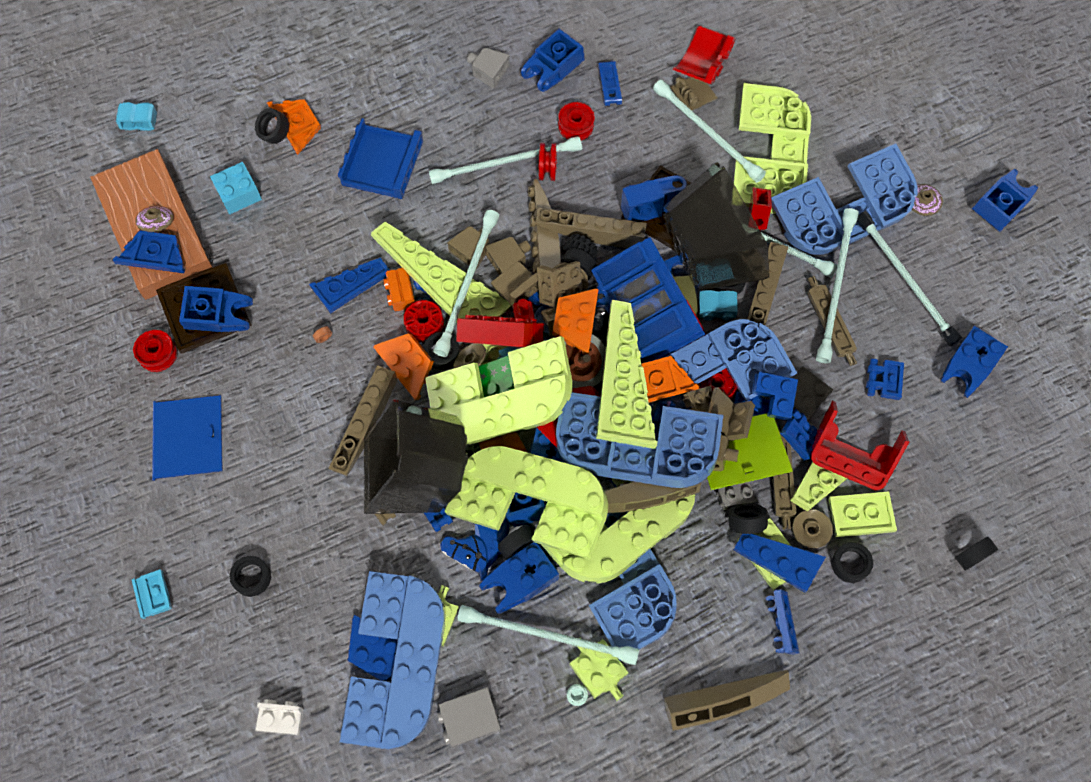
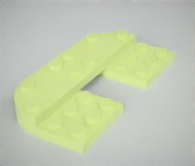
M743 84L739 130L773 134L771 160L744 157L747 161L759 165L766 171L764 178L757 183L749 177L743 165L736 160L731 205L749 207L753 188L770 189L771 197L807 182V155L811 113L807 103H803L798 98L797 93L782 87ZM773 206L770 213H776Z
M556 337L508 352L515 387L513 390L484 398L478 363H471L425 377L431 409L428 418L434 431L442 439L451 443L475 444L490 440L492 437L542 426L558 418L562 414V409L566 402L570 400L572 393V376L564 337Z
M504 446L482 449L469 457L461 466L458 472L461 477L444 511L447 515L499 531L515 493L547 501V504L532 540L583 558H591L608 514L607 496L603 487L592 473L581 467Z
M612 478L617 487L625 482H634ZM695 494L663 505L629 511L609 528L604 524L590 559L545 545L542 546L568 575L579 581L604 583L613 580L687 520L694 505Z

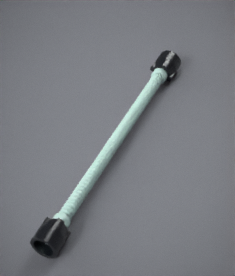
M868 211L859 214L857 218L858 225L874 237L901 276L905 278L904 280H906L910 288L915 291L914 293H916L926 309L929 310L928 312L932 314L931 316L939 324L942 331L941 334L947 344L951 346L961 340L963 337L953 326L945 323L946 321L942 319L943 317H941L931 301L926 298L927 296L912 279L910 273L902 266L903 264H901L894 252L891 251L884 239L881 238L882 236L877 232L875 223Z

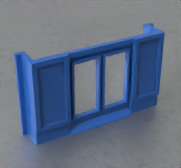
M651 237L636 243L591 270L609 305L612 300L631 303L635 333L638 337L637 344L641 353V364L664 358L705 335Z

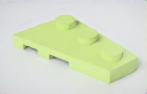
M812 461L790 501L808 512L848 478L817 466Z

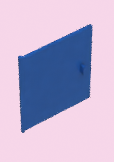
M221 395L157 403L153 401L152 481L159 478L223 471Z

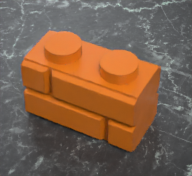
M403 268L386 271L387 278L383 279L385 289H389L390 292L387 295L389 306L392 305L395 312L407 309L412 303H415L409 274Z

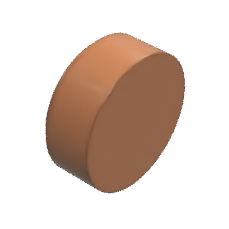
M328 326L322 327L313 334V338L316 343H322L331 337L332 331Z

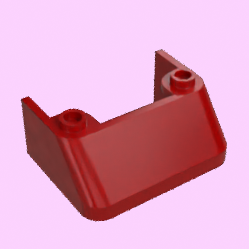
M832 400L816 434L811 451L813 463L873 490L883 489L909 444L906 432L903 430L900 432L893 447L887 444H879L873 449L871 454L836 439L839 429L833 421L838 413L836 402Z

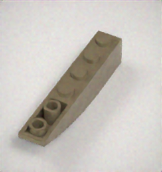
M534 179L532 186L528 188V197L531 198L529 212L532 214L530 217V227L533 230L531 232V242H533L532 257L534 258L533 273H536L537 267L542 265L554 268L556 265L561 264L558 232L535 224L538 208L551 209L538 179Z
M538 208L535 223L538 226L569 237L573 234H580V236H585L586 239L589 238L591 242L621 248H630L636 243L644 241L646 223L545 208Z
M770 242L747 320L766 325L788 246Z
M377 365L328 468L329 470L348 476L371 437L398 381L395 371Z
M625 482L616 488L604 489L608 499V513L651 508L700 493L701 482L685 488Z
M783 670L665 697L666 713L672 730L675 731L714 722L742 713L772 700L790 690L788 670Z

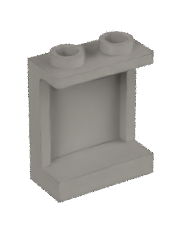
M488 688L438 704L440 710L436 711L440 724L444 723L446 731L443 732L446 745H451L452 749L483 736L501 732Z

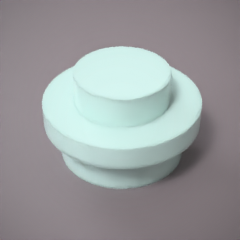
M575 684L568 689L567 699L570 704L581 706L587 701L588 692L584 686Z

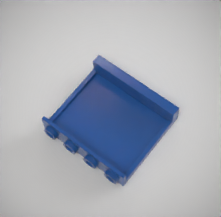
M362 118L360 124L356 126L354 139L352 138L350 141V149L344 156L343 167H340L338 171V177L342 186L403 199L423 144L422 132L415 130L412 136L366 125L364 118Z

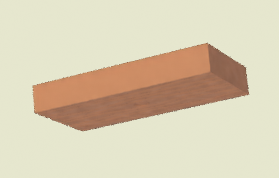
M158 149L90 177L122 252L125 250L124 246L132 241L139 231H143L136 225V216L142 210L160 206L169 209L173 214L171 225L164 230L154 233L176 235L185 273L128 266L137 289L145 300L158 295L157 289L213 268Z

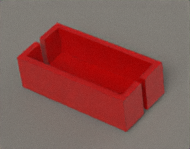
M465 315V318H457L456 342L527 347L543 342L544 323H537V319Z

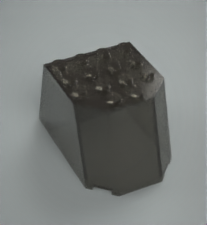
M718 162L713 164L664 205L665 214H663V218L666 222L665 226L668 233H672L675 251L678 256L681 255L685 270L689 271L693 285H697L700 291L769 278L768 244L724 166L720 168Z
M391 400L364 438V514L436 513L447 506L461 491L463 475L468 462V454L465 453L467 434H465L464 425L456 415L399 400Z

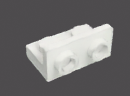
M264 700V703H257L259 713L256 731L290 735L300 734L304 709L298 707V703L285 702V705H278L275 700Z

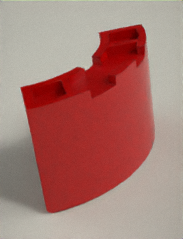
M698 26L687 52L680 63L673 67V70L708 84H713L716 76L720 75L723 69L722 62L724 59H728L736 39L732 36H726Z

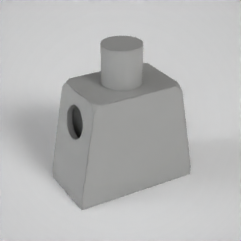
M483 48L479 55L471 52L468 55L467 62L472 64L473 75L494 89L510 67V55Z

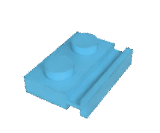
M161 569L140 576V578L131 579L140 618L146 619L148 616H154L172 609L164 574Z

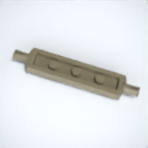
M815 276L808 278L812 288L807 294L824 329H826L831 295L826 285H819ZM837 309L831 344L837 356L846 357L849 366L857 364L853 355L857 347Z
M777 425L780 433L783 429V426L780 425L779 427V425ZM780 434L793 470L791 445ZM793 472L772 476L775 516L782 518V529H791L790 517L796 515V504L790 501L795 493Z

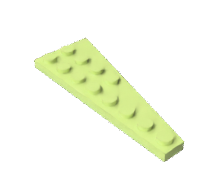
M387 222L382 223L372 231L371 236L450 316L467 273L447 260L437 257L431 250H426L417 241L407 238L401 231ZM472 279L458 318H465V315L501 317L512 306L507 300L499 296V293L491 291L480 281L477 282Z
M612 300L610 304L596 439L656 449L655 426L652 423L651 406L648 402L646 379L640 360L641 353L637 344L638 337L634 328L632 306L628 302Z

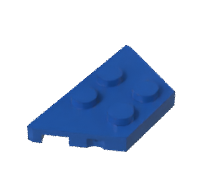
M139 231L133 240L124 246L125 250L119 257L115 256L113 258V262L118 265L185 273L176 235Z
M354 615L348 661L378 680L388 681L392 678L398 640L358 634L361 618Z

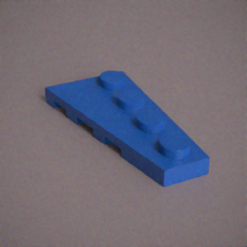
M381 258L361 264L358 268L351 271L345 270L342 274L335 277L329 276L324 278V281L310 283L309 286L331 314L386 278V271H390V269Z
M742 534L733 549L804 593L807 592L826 558L825 556L754 534Z

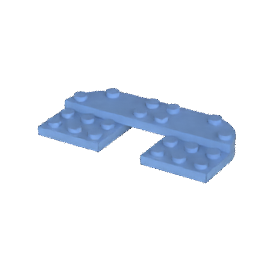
M893 144L848 165L864 198L839 209H836L819 177L771 197L772 206L786 231L784 235L787 240L797 249L814 255L827 254L840 249L844 233L843 212L847 208L856 209L859 212L858 215L868 211L875 223L877 232L902 220L912 210L918 189L915 177L897 144ZM856 222L850 235L849 244L871 234L864 231Z
M747 319L726 323L702 338L668 355L673 357L679 367L683 368L689 378L696 384L727 368L745 402L757 396L751 394L754 375L758 372L788 378L797 374L776 335L765 325ZM684 394L658 400L672 401L676 404L675 408L687 410L693 408L692 406L686 408L683 401ZM658 401L649 403V405L651 406V417L658 404Z
M572 392L570 400L566 402L562 409V414L558 417L556 443L561 457L567 464L581 467L596 476L672 488H685L705 480L711 474L717 462L723 415L663 406L656 449L596 439L600 396Z
M629 511L608 513L604 524L609 528ZM651 549L619 575L624 584L623 586L589 605L612 647L631 646L641 650L652 642L661 639L674 622L677 611L675 590Z
M369 571L358 634L398 639L391 682L351 677L340 737L341 743L393 749L413 741L423 732L429 722L446 615L443 602L438 593L428 583L419 578Z

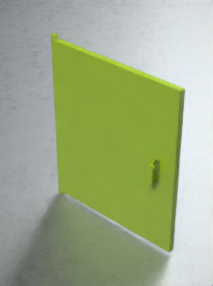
M768 413L752 416L748 438L729 441V449L739 450L738 461L726 460L723 471L711 472L707 477L710 490L793 472L775 418L767 417Z

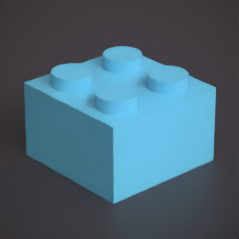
M243 162L210 176L229 215L262 200Z

